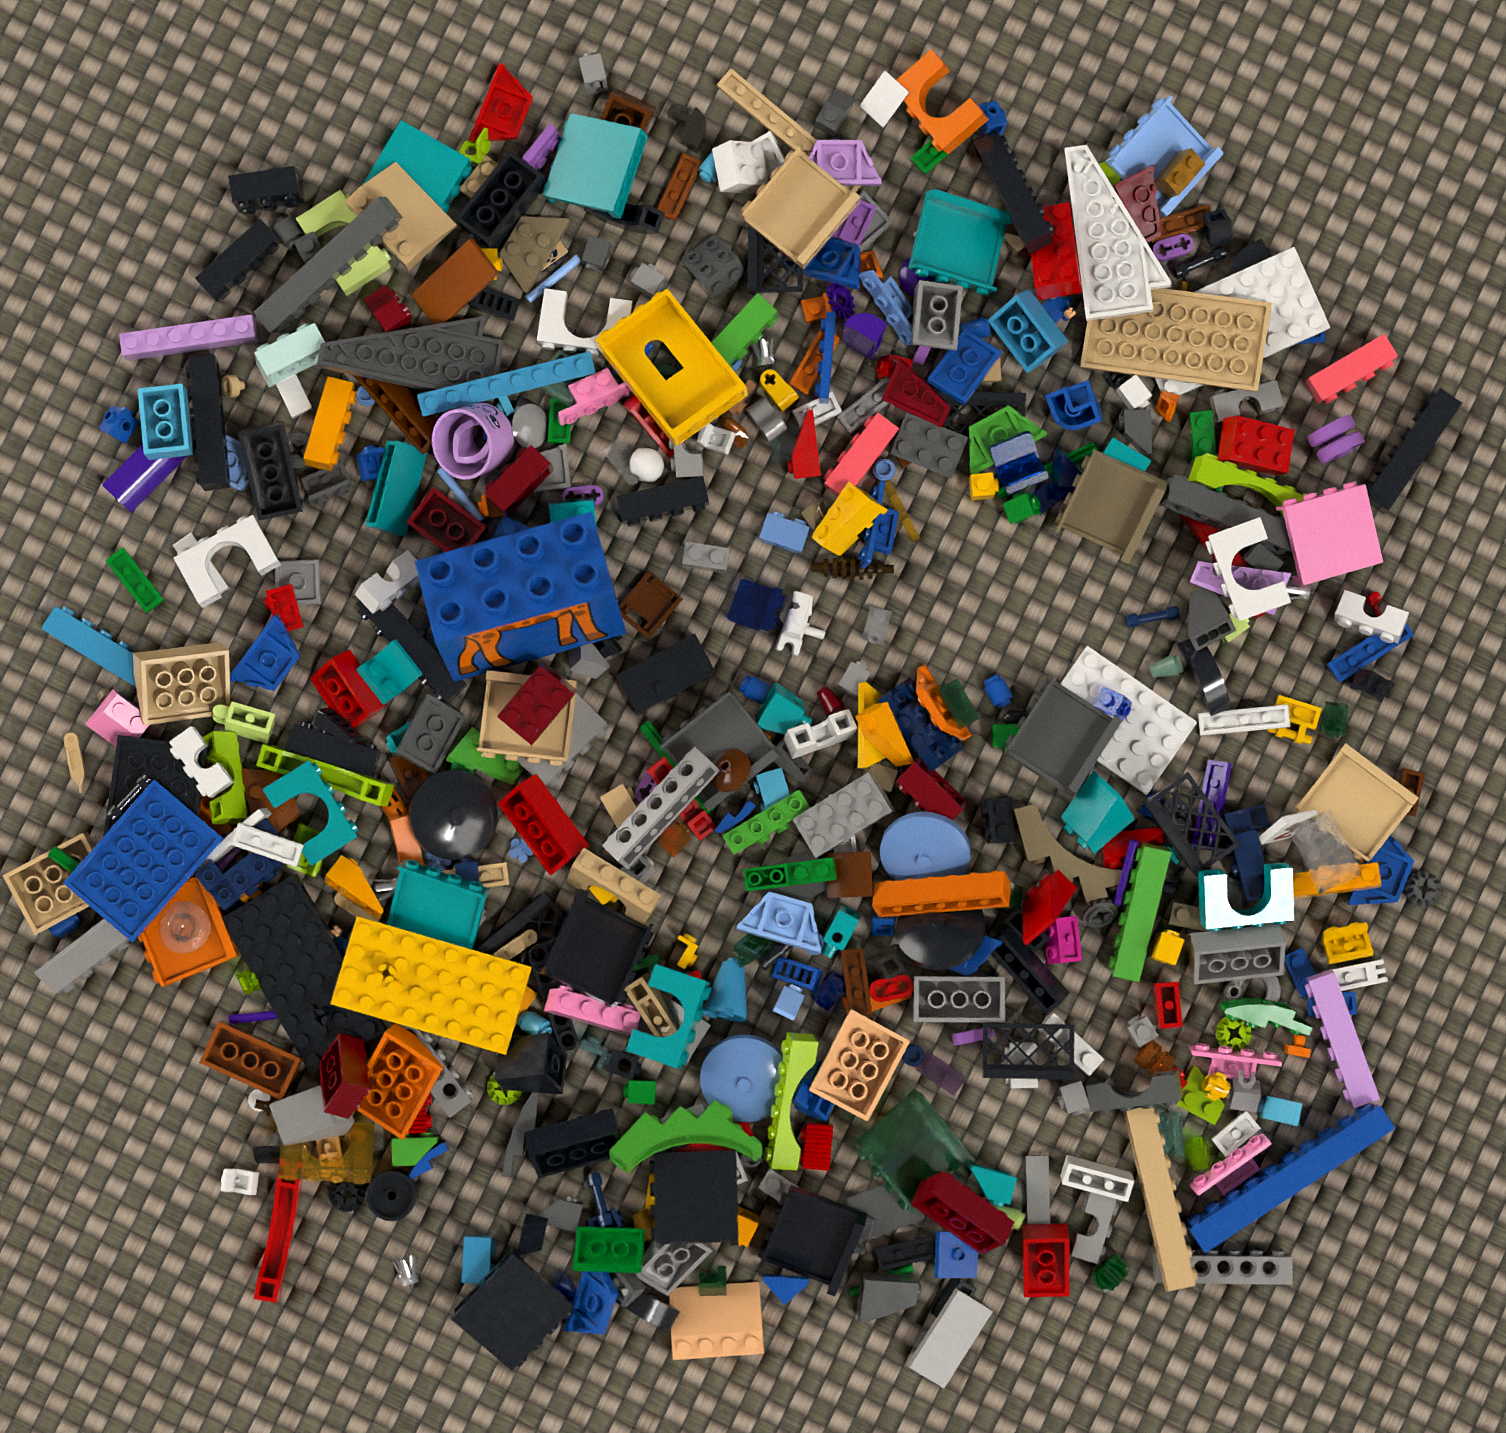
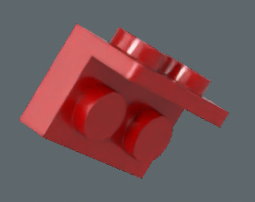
M289 584L267 590V597L264 598L267 610H271L272 617L277 613L288 632L304 628L293 585Z

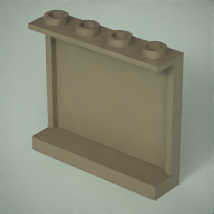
M1093 450L1091 456L1086 455L1081 465V468L1084 469L1082 475L1077 474L1072 486L1076 487L1074 492H1068L1063 503L1067 505L1065 511L1060 510L1055 520V523H1058L1056 532L1059 533L1062 527L1122 554L1121 561L1129 564L1166 491L1168 482L1097 450Z

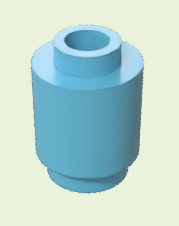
M713 152L709 154L698 168L699 176L707 183H716L718 180Z
M527 1010L519 1017L518 1026L528 1035L551 1034L552 1032L551 1022L534 1011L530 1012Z

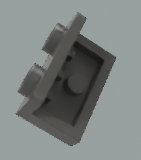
M342 461L338 462L337 465H333L332 472L322 469L301 478L309 501L312 504L316 503V505L327 502L329 500L328 497L335 494L337 496L344 495L349 492V488L353 487Z

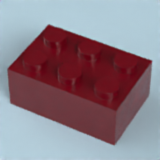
M532 445L521 449L516 456L518 459L513 464L508 463L502 469V475L498 480L493 479L485 487L487 491L484 494L488 501L507 519L554 471L551 463Z
M434 487L406 522L412 529L443 552L480 543L489 531L487 526Z
M542 661L497 717L532 746L572 699L577 689Z
M920 757L896 780L899 783L898 788L904 794H910L915 799L914 803L922 811L926 810L927 812L940 814L953 820L969 803L936 770L931 772Z
M339 1033L320 1060L319 1071L324 1113L349 1119L352 1113L359 1108L364 1096L368 1095L371 1085L368 1081L369 1068L366 1064L367 1052L363 1039Z

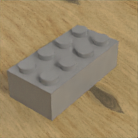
M868 772L792 820L813 855L817 858L894 812L895 808L873 772Z
M1274 924L1262 927L1190 933L1189 968L1194 984L1284 975L1286 942L1280 925Z
M913 976V1022L1005 1023V977Z

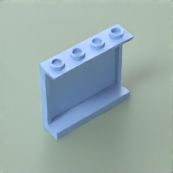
M1172 96L1164 99L1160 97L1152 105L1153 110L1149 114H1144L1137 121L1139 125L1124 135V142L1120 146L1116 145L1109 152L1110 157L1105 161L1122 180L1149 165H1154L1155 173L1153 174L1155 180L1179 151L1192 148L1205 162V165L1180 195L1166 199L1157 189L1156 201L1160 218L1168 216L1224 154L1219 147L1212 148L1170 103L1173 99Z

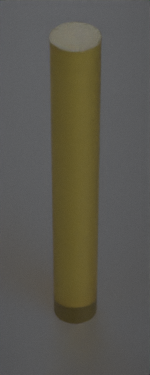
M890 480L886 481L885 490L895 510L899 511L898 515L912 542L918 541L921 538Z

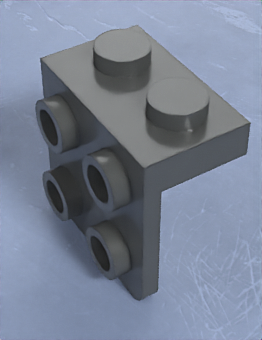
M712 235L682 258L683 265L700 281L711 300L746 274L739 258L717 235Z

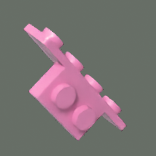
M606 368L568 385V390L576 404L558 413V422L560 425L574 423L579 417L586 414H594L598 409L614 405L618 400L624 397H631L634 393L626 383L617 385L611 372Z
M1196 1043V1046L1190 1045L1189 1049L1192 1055L1211 1057L1208 1074L1212 1075L1213 1072H1220L1227 1075L1226 1078L1228 1079L1238 1078L1240 1070H1243L1245 1078L1250 1077L1252 1071L1256 1073L1257 1063L1282 1066L1281 1058L1274 1052L1265 1051L1263 1054H1258L1251 1049L1234 1051L1228 1046L1211 1048L1210 1045L1205 1043Z
M1264 1134L1252 1137L1246 1145L1232 1151L1229 1157L1215 1163L1212 1169L1195 1177L1193 1182L1189 1184L1190 1188L1197 1195H1200L1215 1184L1220 1193L1225 1195L1260 1170L1253 1157L1272 1143Z

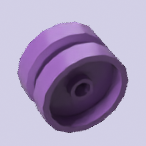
M1351 414L1331 422L1306 437L1311 447L1317 448L1324 444L1327 445L1316 454L1321 465L1347 455L1354 448L1365 442L1361 432L1355 431L1345 435L1346 432L1353 429L1356 425Z

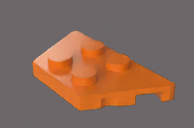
M926 664L917 669L916 693L919 696V703L924 708H927L931 714L930 718L933 724L939 727L940 730L962 740L972 736Z

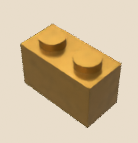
M1192 148L1179 151L1154 180L1156 188L1166 199L1180 195L1204 167L1205 162Z

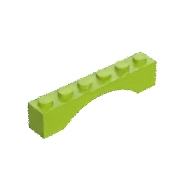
M1208 453L1195 458L1188 481L1195 484L1206 485L1207 489H1214L1224 485L1250 488L1265 496L1275 507L1284 505L1283 501L1293 498H1296L1297 501L1303 500V495L1307 494L1303 493L1301 495L1296 493V489L1291 486H1279L1274 479L1257 477V473L1254 471L1237 469V465L1232 462H1220L1217 460L1218 457ZM1278 510L1284 518L1283 511Z
M262 744L256 764L258 767L286 775L307 761H310L311 764L316 762L322 772L319 777L323 783L328 781L332 789L378 806H388L394 784L274 745Z
M787 1033L786 1040L782 1042L781 1051L783 1058L782 1062H779L778 1065L779 1083L775 1084L774 1089L776 1101L771 1107V1117L773 1120L772 1126L768 1127L769 1144L764 1150V1159L771 1169H798L801 1149L795 1141L791 1130L790 1105L798 1083L816 1061L819 1042L813 1034Z

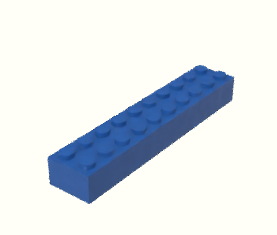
M1370 1103L1357 1107L1356 1113L1351 1116L1347 1114L1337 1120L1338 1125L1333 1128L1326 1127L1318 1133V1138L1313 1141L1311 1139L1306 1140L1299 1145L1301 1149L1295 1153L1292 1151L1286 1153L1280 1158L1282 1161L1275 1166L1272 1163L1261 1170L1263 1173L1258 1177L1251 1176L1243 1182L1244 1186L1236 1190L1233 1188L1224 1195L1225 1198L1220 1202L1215 1200L1205 1207L1206 1211L1200 1215L1195 1213L1188 1217L1185 1224L1186 1231L1197 1248L1206 1253L1396 1129L1381 1105Z

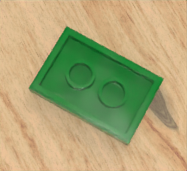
M577 1227L573 1271L642 1273L645 1229Z

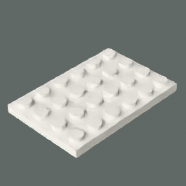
M1086 646L1060 683L1111 718L1116 715L1123 720L1097 762L1144 795L1150 792L1197 724L1194 719L1088 646Z

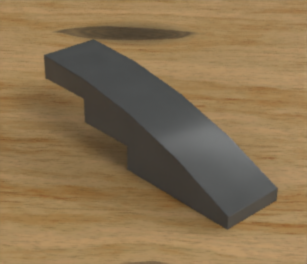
M532 1092L521 1110L506 1151L502 1177L511 1178L513 1176L515 1155H524L526 1144L525 1132L537 1126L540 1093Z

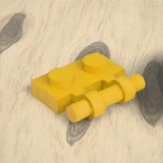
M1278 695L1275 706L1288 705L1290 723L1299 725L1297 731L1277 728L1267 729V732L1274 733L1279 738L1293 739L1298 744L1305 743L1310 745L1313 737L1306 735L1305 732L1307 728L1316 730L1322 708Z

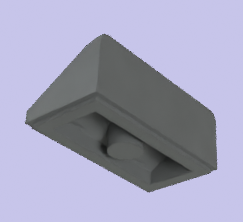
M608 1272L618 1291L617 1298L624 1307H627L645 1290V1286L635 1273Z

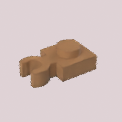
M750 380L745 383L749 396L756 388V384ZM748 396L728 409L726 413L732 417L736 413L740 415L747 406L745 401Z

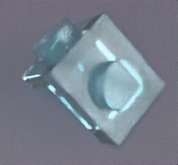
M589 1036L588 1040H582L580 1048L601 1055L597 1065V1069L601 1070L603 1065L607 1066L611 1057V1053H608L609 1047L600 1045L601 1040Z

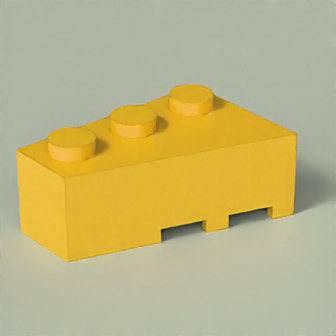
M848 481L811 537L822 547L841 556L859 539L858 534L865 527L869 529L873 525L872 521L880 513L884 515L888 509L867 492Z

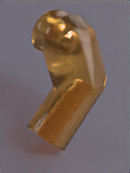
M728 417L723 426L736 434L733 440L734 445L738 448L746 447L748 442L746 429L734 419Z

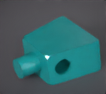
M776 682L755 715V721L761 728L786 735L787 730L806 723H809L810 726L812 718L804 715V701Z
M841 904L824 936L823 941L826 944L821 953L833 959L838 949L843 951L860 920L861 914ZM835 932L841 933V934H842V937H841V938L835 937V936H834Z

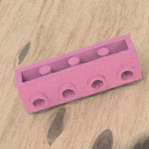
M562 985L559 988L549 990L544 1009L545 1012L624 1035H631L633 1029L637 1030L641 1014L634 1011V1006L622 1004L621 1006L616 1005L614 1008H611L582 993H573L572 988Z

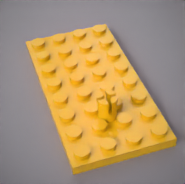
M357 916L331 1004L506 1055L532 967Z

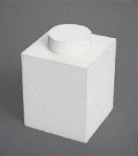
M1134 375L1116 390V393L1129 410H1143L1150 404L1148 400L1152 394L1137 375Z

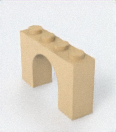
M585 848L582 849L572 865L566 881L579 890L587 891L590 885L607 890L626 906L625 916L643 925L646 924L661 897L659 893Z

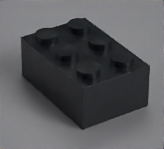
M295 166L228 176L231 199L239 213L242 212L245 215L254 214L256 210L261 209L274 211L281 206L295 208L299 204L305 203L301 176Z

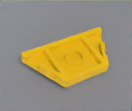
M867 682L858 683V714L869 706L878 704L877 700L882 697ZM858 724V769H862L886 757L864 737Z

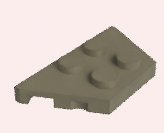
M521 216L499 255L526 294L532 289L570 224L569 219Z

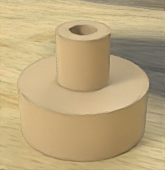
M236 375L224 376L221 383L223 394L227 398L237 397L240 394V390L245 388L244 381H239Z

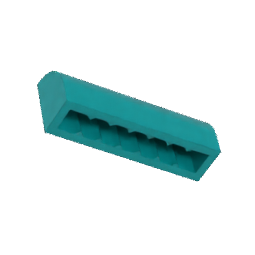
M400 441L386 442L385 452L383 453L365 524L366 527L406 537L409 526L406 522L412 515L427 453L422 455L416 447Z

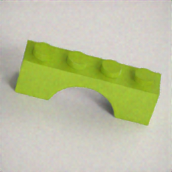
M212 731L202 737L207 743V747H209L207 761L213 765L216 763L222 764L234 781L216 799L209 802L212 824L236 825L247 819V806L244 796L245 787L242 780V764L239 756L237 733Z

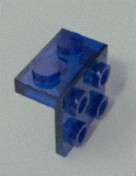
M1030 431L1022 432L990 446V453L1000 484L1008 495L1018 493L1023 488L1039 484L1049 478L1046 468L1039 459Z
M742 579L739 582L727 618L733 623L768 635L770 629L774 630L778 617H775L777 608L782 609L786 597L782 596V589L777 587L772 589Z

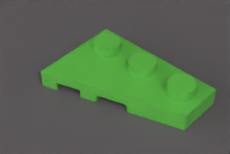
M474 727L469 730L446 759V761L451 763L455 761L466 765L465 768L470 770L475 768L486 772L487 776L512 785L525 770L518 761L505 760L504 755L495 754V758L481 757L482 753L477 752L480 732Z

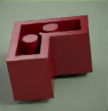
M384 285L363 299L384 332L404 330L412 326L410 319L413 317L403 301L398 303L400 298L393 288L389 290Z

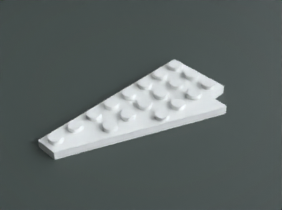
M1081 145L1064 148L1086 321L1153 312L1151 290L1171 287L1170 279L1088 146Z

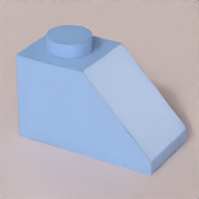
M790 984L789 988L784 986L773 1011L794 1021L805 995L801 994L803 989Z

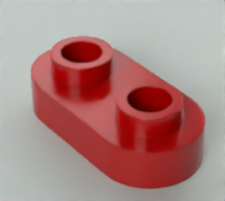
M897 975L874 981L869 987V993L871 998L877 1002L895 1000L909 996L913 992L914 983L907 975ZM900 982L906 983L905 990H899L898 984ZM881 986L884 988L883 995L876 993L877 987Z

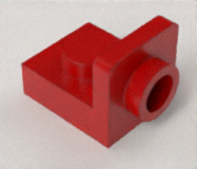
M891 354L879 357L876 364V378L890 379L900 358L911 368L913 360Z

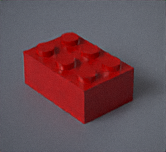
M1238 415L1224 418L1217 460L1223 463L1225 461L1232 462L1237 467L1274 476L1286 474L1289 472L1295 430Z

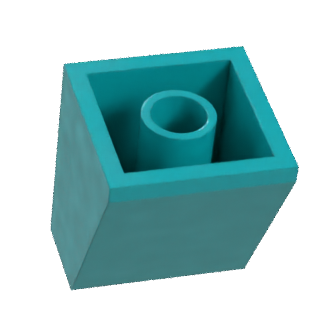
M1095 771L1089 775L1061 816L1065 823L1064 830L1071 837L1075 835L1078 844L1084 850L1088 848L1093 854L1135 820L1121 795Z

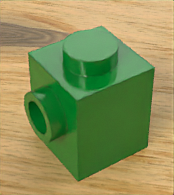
M1025 491L1012 495V500L1003 503L1010 524H1018L1041 514L1039 510L1041 507L1040 502L1033 493L1025 494Z
M1017 724L992 725V748H1002V752H1005L1007 749L1004 745L1011 734L1015 736L1019 730L1016 727Z

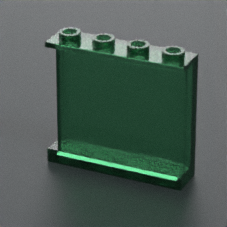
M915 1089L854 1142L858 1148L856 1153L864 1162L868 1160L872 1165L869 1168L878 1179L880 1177L885 1182L883 1187L890 1195L895 1194L899 1199L896 1202L904 1212L908 1210L914 1215L917 1212L910 1203L921 1181L942 1171L953 1174L963 1164L969 1166L975 1161L925 1096Z

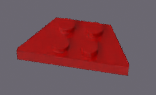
M500 62L468 139L470 143H476L484 128L488 129V141L490 142L518 139L533 102V96L522 87L520 82Z

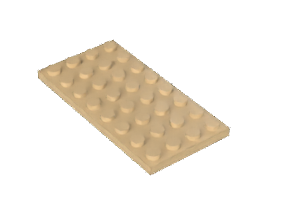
M1161 288L1151 290L1153 312L1087 321L1080 368L1258 392L1272 303Z

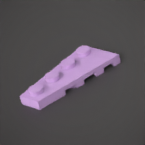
M1198 561L1190 583L1225 596L1221 584H1224L1222 575L1217 576L1213 563ZM1231 566L1234 580L1241 587L1248 590H1260L1284 581L1286 587L1291 573ZM1277 608L1266 612L1275 615Z

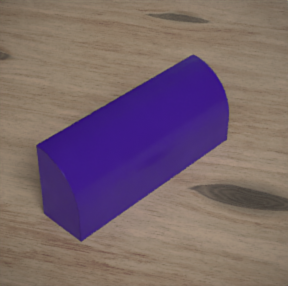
M868 313L853 315L844 324L841 343L872 360L883 342L887 323Z
M142 444L102 486L132 513L187 456L148 460L144 455Z

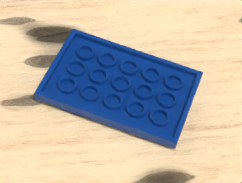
M153 780L63 884L131 942H134L224 838L159 782Z

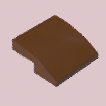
M394 756L388 760L407 800L411 799L418 786L432 775L401 756ZM441 763V765H440V767H439L437 773H438V772H441V771H445V768H444V766H443L442 763Z
M871 851L825 853V858L834 857L837 880L826 881L827 898L873 896Z

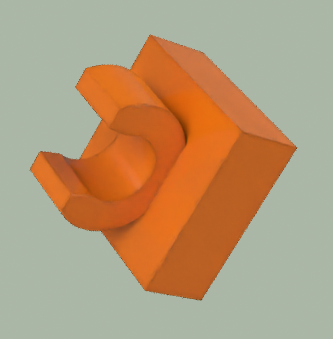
M1294 1034L1293 1045L1285 1043L1283 1052L1310 1058L1311 1049L1304 1047L1306 1036Z

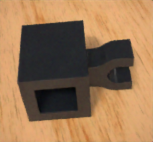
M1358 668L1350 689L1366 699L1382 702L1384 698L1389 699L1390 695L1386 692L1389 687L1394 688L1395 683L1374 671Z

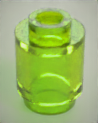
M1203 1136L1189 1138L1190 1142L1185 1144L1189 1165H1192V1170L1210 1168L1212 1160L1208 1140H1203Z

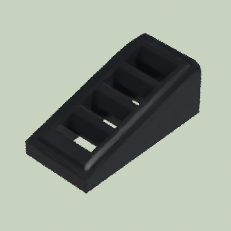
M485 287L472 299L471 308L514 321L521 300ZM482 294L486 295L483 305L479 304ZM494 297L492 307L490 308L488 307L490 298ZM501 299V300H503V303H502L501 309H500V311H499V310H496V309H497L499 300ZM508 302H511L512 305L509 314H507L505 310Z
M328 707L318 710L314 723L316 727L347 743L362 741L363 736L334 709Z

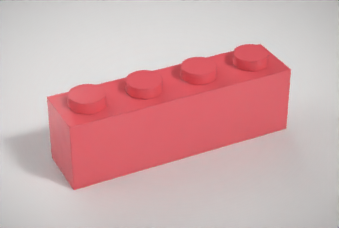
M1383 334L1309 377L1305 384L1317 404L1322 402L1328 404L1338 398L1336 394L1342 390L1347 393L1357 387L1355 383L1361 379L1366 382L1376 376L1374 372L1381 368L1382 371H1385L1394 365L1393 361L1398 355L1386 335Z
M877 413L875 417L871 415L863 425L866 429L861 435L857 433L850 442L853 445L848 452L844 450L837 459V462H839L835 469L830 468L823 477L826 480L824 487L836 496L840 495L848 481L855 486L861 482L898 433L899 428L881 414Z

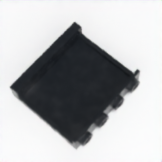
M580 889L574 897L540 973L614 1008L618 1003L622 1004L626 998L627 983H632L636 972L633 971L636 963H641L645 954L642 949L645 944L648 945L653 937L654 933L651 932L653 924L650 923L648 926H645L588 898L589 892Z
M736 1150L655 1153L654 1160H650V1174H654V1182L650 1183V1196H654L655 1205H650L651 1219H655V1227H651V1241H655L656 1248H660V1245L690 1243L729 1242L730 1246L739 1245Z
M790 1185L788 1192H783L778 1205L782 1206L781 1210H775L771 1221L775 1223L774 1227H769L764 1240L768 1242L766 1246L762 1244L757 1257L761 1258L758 1268L762 1269L765 1261L829 1285L827 1294L835 1297L865 1227L868 1214Z
M513 1246L452 1310L451 1320L513 1371L516 1366L520 1367L525 1363L528 1358L527 1355L532 1350L536 1351L542 1345L543 1339L547 1334L551 1335L556 1331L559 1326L558 1323L563 1318L567 1319L573 1313L574 1298L571 1296L568 1299L522 1260L520 1252Z

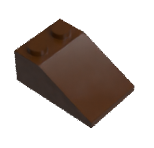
M616 89L610 93L600 120L641 128L646 133L656 107Z

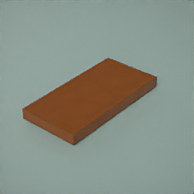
M471 238L420 285L411 296L433 324L446 323L500 273L474 239Z

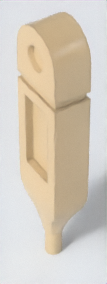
M67 733L64 736V745L70 775L79 787L80 793H84L83 783L86 777V770L80 747V739L75 733Z
M340 893L335 895V903L355 918L359 916L381 923L380 920L378 921Z
M532 929L524 931L520 936L518 935L496 950L493 956L510 960L535 943L537 933Z

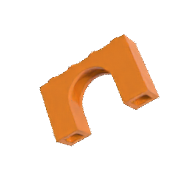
M931 49L896 81L909 92L902 101H905L908 105L906 111L913 119L916 117L921 123L918 126L926 135L930 133L934 138L931 142L939 152L943 150L950 154L989 119L971 98L946 117L934 118L928 115L925 102L929 90L950 72V69L939 55Z

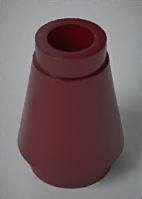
M828 686L823 687L816 693L826 717L846 710L844 708L845 704Z

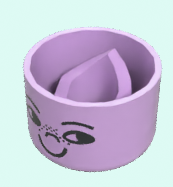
M475 403L448 411L438 419L432 433V447L438 463L448 474L459 479H472L496 471L508 462L514 448V434L509 420L498 408L487 403ZM477 425L483 427L488 437L486 444L481 450L476 446L473 439V430Z

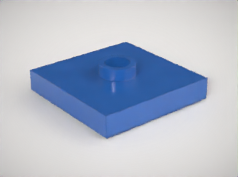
M936 1231L934 1277L977 1278L978 1252L949 1231Z

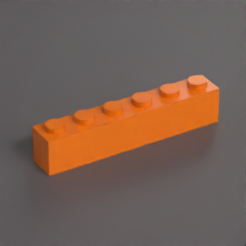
M1005 871L927 877L923 879L908 878L900 881L886 880L874 883L872 906L878 917L1009 907L1011 882Z

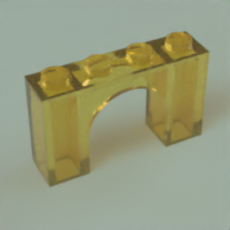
M354 1123L351 1128L349 1150L344 1156L333 1161H322L314 1158L307 1151L305 1142L284 1146L281 1140L279 1178L286 1180L307 1179L312 1182L326 1180L334 1183L342 1181L354 1182L356 1184L371 1183L375 1124Z

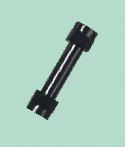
M1222 246L1211 249L1207 255L1185 264L1182 262L1174 266L1173 272L1177 279L1186 277L1192 270L1212 261L1217 263L1225 259V250Z
M143 773L136 780L137 784L117 806L113 805L107 812V815L117 822L124 814L123 811L153 780Z

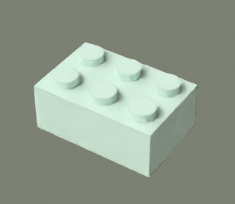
M315 323L311 325L304 324L297 329V332L291 335L288 333L281 335L277 338L276 342L270 345L269 343L263 344L254 352L256 365L268 387L317 364L320 345L325 343Z

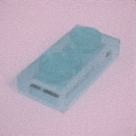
M1158 1112L1160 1123H1158L1159 1132H1163L1165 1138V1145L1163 1146L1164 1155L1168 1154L1169 1158H1183L1182 1112Z

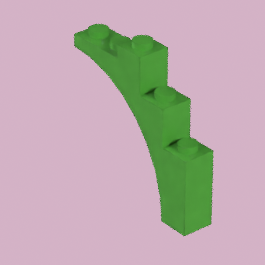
M714 1100L698 1119L691 1110H685L681 1106L663 1125L656 1116H650L645 1112L612 1147L609 1153L610 1161L628 1174L643 1160L657 1152L674 1146L698 1143L719 1145L736 1150L757 1162L762 1156V1145L756 1137L748 1136L744 1133L741 1126L733 1123L732 1110L726 1104H720Z

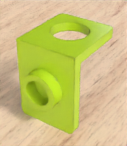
M484 128L476 143L465 141L459 153L468 157L470 161L481 164L491 146V142L488 141V129ZM469 148H474L477 150V153L475 155H468L465 151Z

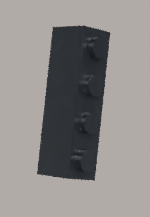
M259 219L197 275L195 279L216 302L219 299L223 300L230 294V289L236 284L240 285L245 281L247 274L252 269L256 270L262 265L263 259L268 254L272 255L279 249L281 241Z
M703 476L616 496L623 525L628 524V527L638 526L641 524V521L647 519L650 522L663 519L662 516L671 514V517L681 516L684 514V511L693 509V512L702 511L709 505Z
M302 721L300 725L293 724L285 749L373 778L382 753L376 750V745L364 742L363 746L355 742L347 743L324 730H321V732L313 730L314 725Z
M1009 926L995 937L1003 942L992 952L993 956L1046 1015L1065 1000L1070 992Z

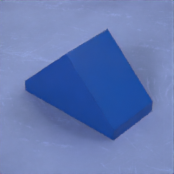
M763 1274L765 1284L784 1305L809 1284V1278L806 1276Z

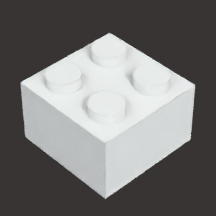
M730 140L712 149L720 192L752 194L762 184H768V174L761 143Z

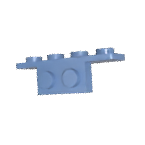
M874 270L861 272L859 278L863 286L869 291L875 304L882 310L887 322L892 325L898 334L900 341L906 346L912 345V326L907 319L912 315L913 308L892 276L885 277L881 281Z

